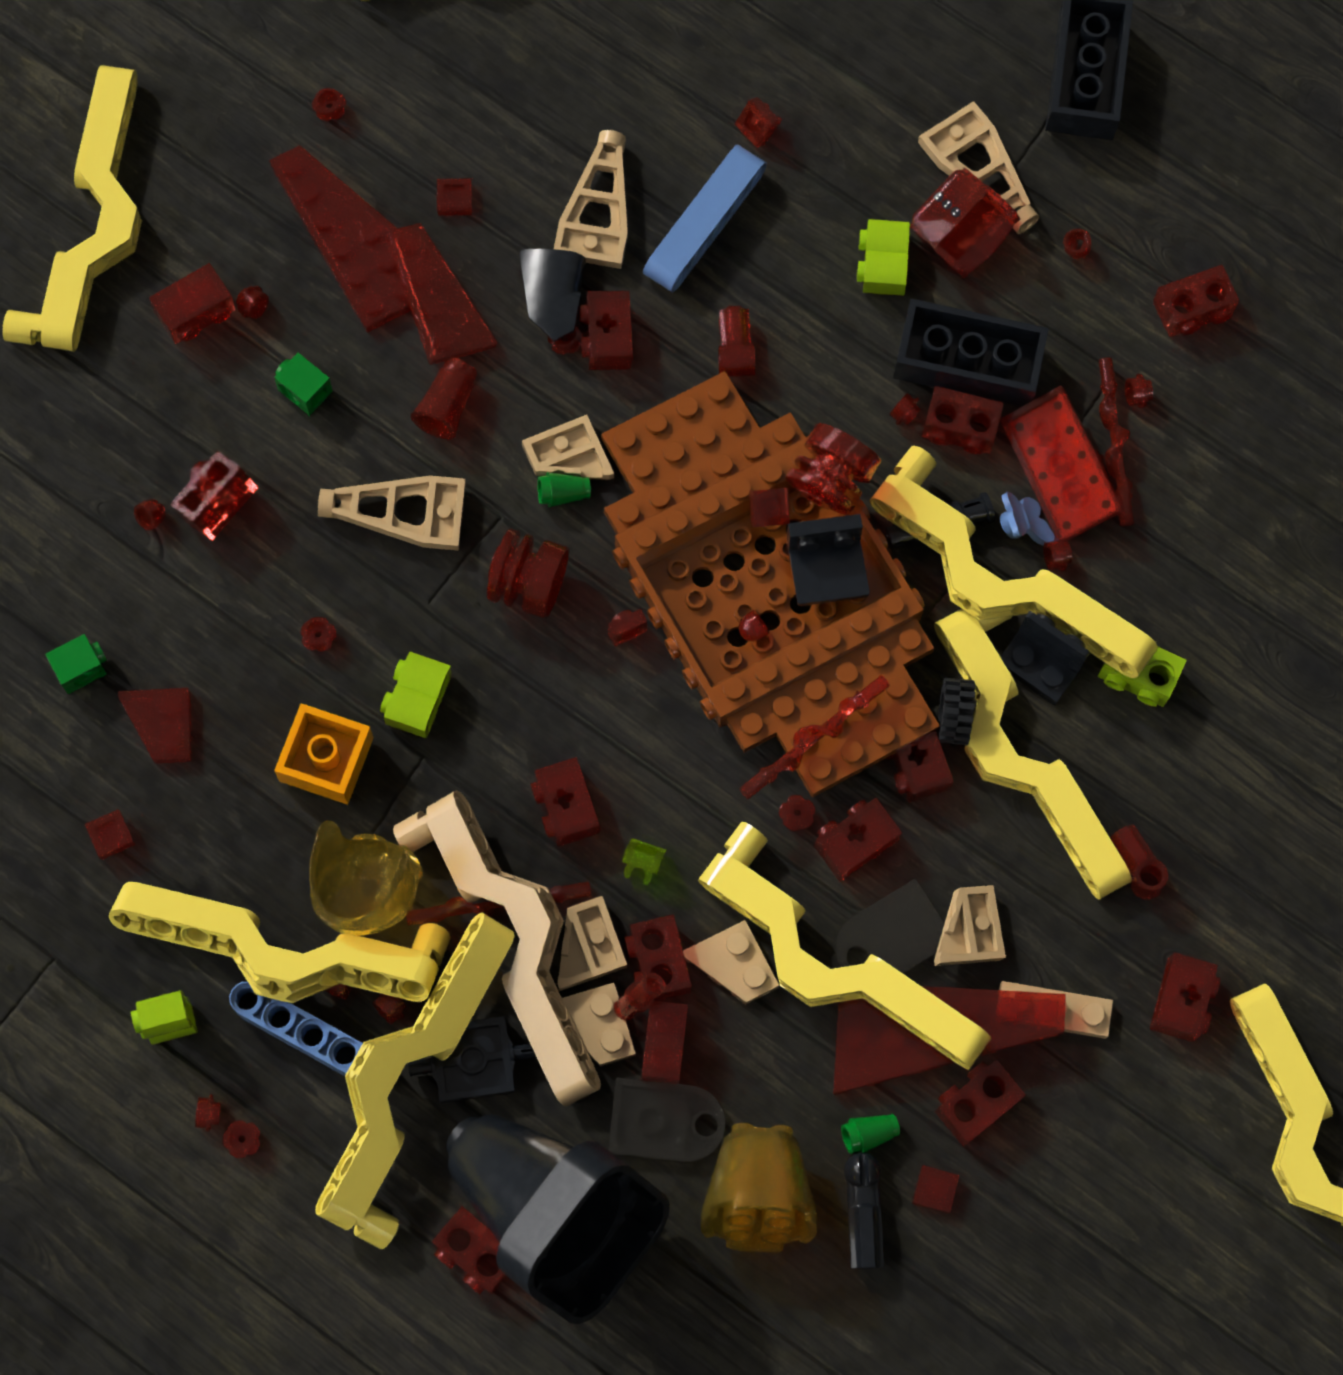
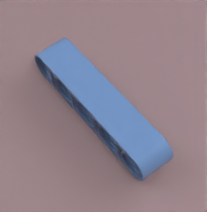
M740 145L734 146L650 256L644 267L643 274L670 292H675L756 186L766 169L767 162Z
M247 981L234 986L229 995V1003L241 1019L343 1076L346 1075L352 1062L349 1064L338 1063L336 1061L337 1052L343 1047H352L356 1050L357 1055L363 1044L362 1042L288 1002L258 995L257 1004L249 1010L241 1009L239 1007L241 997L247 993H254ZM279 1011H287L290 1013L289 1023L282 1028L273 1027L271 1020L274 1014ZM311 1029L323 1031L322 1041L315 1046L304 1044V1036Z

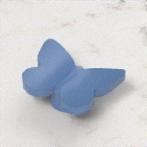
M1010 492L1001 495L1006 512L1000 515V523L1004 532L1010 538L1018 539L1028 534L1033 541L1043 546H1048L1056 541L1055 535L1047 522L1039 518L1041 508L1036 500L1025 497L1019 501Z

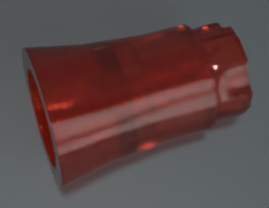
M451 357L450 360H446L443 367L438 370L425 396L411 413L412 422L427 434L440 439H454L466 402L474 388L473 382L477 377L476 369L458 358Z

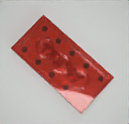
M1063 386L1053 389L999 419L1058 543L1063 544L1124 511Z

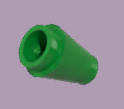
M547 472L546 476H538L537 493L540 505L548 504L550 508L589 499L591 495L589 477Z
M894 1114L850 1118L848 1123L841 1126V1134L844 1145L850 1154L866 1153L893 1139V1137L899 1136L900 1126Z

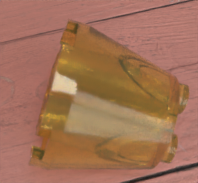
M737 1123L732 1126V1132L723 1139L701 1210L700 1227L702 1234L706 1238L713 1237L714 1235L726 1240V1248L739 1251L778 1252L783 1251V1244L800 1240V1242L807 1244L816 1236L817 1213L799 1142L793 1136V1129L791 1127L775 1125L771 1128L754 1127L749 1123Z

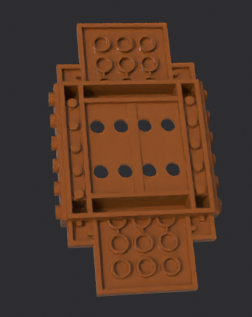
M725 371L601 434L603 443L633 492L604 508V514L617 534L615 535V549L612 550L613 556L621 569H628L633 578L629 582L637 598L641 599L644 597L650 607L647 610V614L656 629L661 627L667 637L664 643L673 659L679 657L685 667L682 670V674L691 690L697 688L703 698L699 702L704 714L709 720L714 718L719 728L724 725L729 726L744 753L776 736L813 798L939 730L940 725L905 669V667L934 651L932 643L919 624L923 614V607L925 606L924 601L916 588L911 589L904 579L906 572L901 562L897 558L892 559L886 549L888 548V543L880 529L874 530L868 520L870 514L865 503L861 499H855L851 492L852 484L843 470L838 471L833 463V452L826 441L821 442L816 433L805 437L791 412L759 428ZM861 514L863 525L861 546L870 591L869 596L811 605L807 613H795L790 607V602L796 597L786 540V526L793 521L803 522ZM768 537L774 541L776 548L771 554L763 555L755 549V542L759 538ZM731 553L739 554L742 556L745 564L740 570L731 571L724 565L725 557ZM701 569L709 571L713 575V582L707 587L697 586L692 580L693 574ZM768 612L776 614L780 620L779 626L770 631L763 629L759 624L760 616ZM734 629H742L747 633L749 640L742 647L732 646L727 639L729 632Z

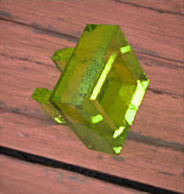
M632 838L626 847L622 862L627 863L624 877L629 879L634 868H641L645 872L643 884L647 885L654 873L657 874L660 869L666 849Z

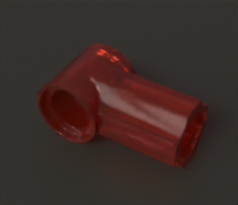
M728 306L726 309L719 310L718 319L721 343L718 346L719 374L725 371L728 377L755 376L754 344H751L749 309L742 308L741 306Z
M1134 824L1116 831L1110 836V839L1129 869L1132 878V891L1137 897L1151 900L1161 894L1168 880L1166 866L1156 859ZM1145 872L1154 874L1158 879V885H1146L1141 880L1140 875Z

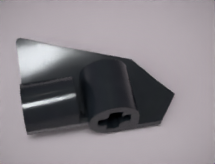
M521 250L519 254L529 319L553 342H556L573 333L575 324L578 323L582 302L581 286L586 258L577 252L566 250Z

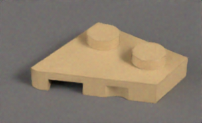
M588 415L522 440L523 449L536 476H546L547 472L598 480H611L614 478V472Z
M994 886L961 887L955 890L935 955V966L1000 961L1006 958Z
M603 896L568 907L557 983L559 991L627 968V963Z
M746 920L681 952L684 960L694 964L718 985L724 986L745 1005L779 988V984Z
M614 983L562 998L589 1056L599 1067L636 1056Z

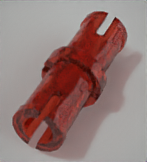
M649 973L641 981L629 985L624 995L614 1003L616 1015L620 1019L630 1020L638 1012L648 1010L653 1005L654 999L665 991L664 980L658 974Z

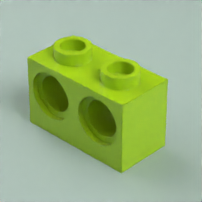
M1158 647L1137 678L1127 677L1105 662L1097 677L1103 679L1104 683L1114 690L1124 691L1125 689L1137 695V699L1146 705L1164 707L1175 688L1187 660ZM1149 674H1160L1165 680V685L1159 686L1152 683Z

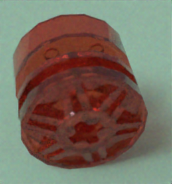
M817 423L804 443L805 448L815 459L797 456L794 462L799 469L790 468L785 478L791 486L812 503L845 516L851 515L855 509V504L850 499L860 500L862 497V491L852 480L870 483L881 464V459L868 446L849 434L830 425Z
M510 528L504 535L501 544L497 547L491 561L488 573L487 600L497 603L504 593V605L511 607L519 594H523V612L546 619L555 605L563 583L569 560V546L545 540L538 552L534 553L533 535L526 534L520 543V531Z

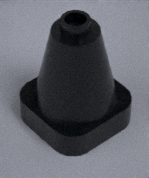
M495 1114L485 1115L480 1118L470 1117L461 1121L448 1138L449 1173L499 1242L496 1257L498 1268L534 1299L572 1324H581L592 1319L607 1306L659 1237L667 1222L670 1210L667 1196L597 1141H585L574 1147Z

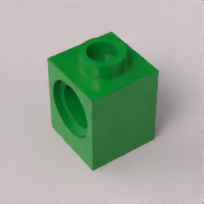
M299 352L291 360H284L276 370L274 378L278 391L309 416L333 392L330 378Z
M85 634L45 654L67 694L107 675L102 666V663L107 661L104 652L98 642L91 644Z

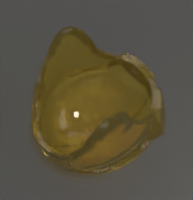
M326 820L321 823L315 835L309 862L310 899L313 910L318 918L335 931L356 936L381 933L400 922L413 907L417 897L418 883L423 876L421 865L415 854L407 846L396 845L376 834H358L352 839H347L341 834L339 827L334 821Z

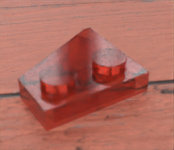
M189 688L118 691V697L155 764L192 762L191 691Z

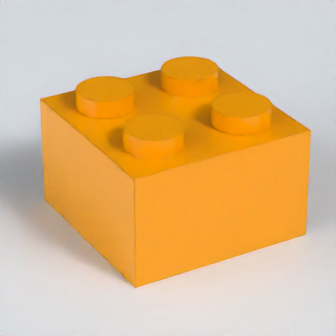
M301 703L274 770L279 782L348 805L374 738L370 726Z

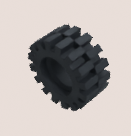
M947 677L943 680L938 711L940 728L937 731V741L939 743L968 745L975 705L974 680Z

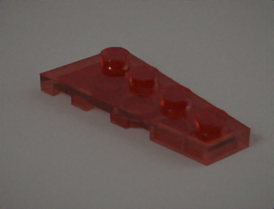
M417 223L387 231L386 238L429 365L495 348L498 344L422 224Z

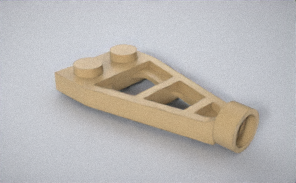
M974 101L919 136V145L937 167L1004 217L1017 234L1027 231L1037 222L1039 215L1030 205L1031 203L995 126ZM976 143H981L985 146L991 163L979 171H972L958 160L957 155ZM997 172L1003 175L1010 186V190L1001 196L994 195L983 184L984 180ZM1021 207L1016 213L1014 212L1016 208Z
M603 130L599 133L597 146L559 220L554 249L573 251L583 255L586 258V263L618 269L622 268L628 238L622 154L626 137L622 133L614 130ZM597 171L614 174L612 193L590 189ZM589 202L607 204L609 206L611 224L608 228L580 223V216Z
M422 476L336 488L335 490L320 489L318 517L340 519L420 547L459 551L466 479ZM417 495L426 499L425 521L421 525L415 526L402 522L395 516V504L399 499ZM383 496L387 498L386 515L383 518L364 515L359 511L360 500L364 497ZM340 499L341 504L337 508L335 507L336 500Z

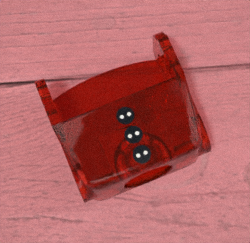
M964 167L962 170L954 171L914 213L910 229L959 277L965 279L970 272L979 267L998 249L1012 230L1014 224L1019 222L1020 217L1009 203Z

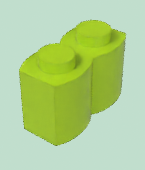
M868 219L867 230L860 229L859 250L865 251V261H858L857 282H863V293L904 296L907 280L910 222Z
M409 652L406 660L400 659L393 676V680H396L397 684L393 693L387 692L380 708V712L384 713L385 725L427 738L451 678V665L413 652Z
M182 990L137 1001V1010L131 1011L135 1032L140 1033L142 1039H149L152 1045L192 1035L198 1031L191 1002L187 996L185 997Z

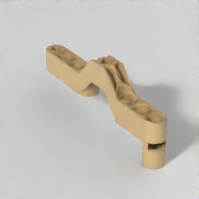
M456 790L429 805L426 809L427 814L419 811L394 825L395 838L406 853L411 854L435 840L459 893L468 903L484 898L504 905L520 941L511 971L502 976L503 986L554 1095L563 1106H569L598 1091L601 1087L598 1073L549 972L564 920L548 887L501 871L468 800L460 791Z

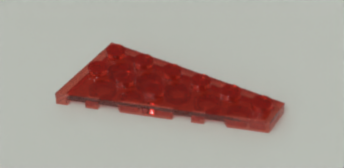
M300 145L269 160L272 170L367 333L459 286V281Z
M921 986L990 1035L991 1040L980 1055L982 1056L1008 1047L1024 1045L1064 1034L1066 994ZM863 998L839 1002L834 1095L955 1063Z

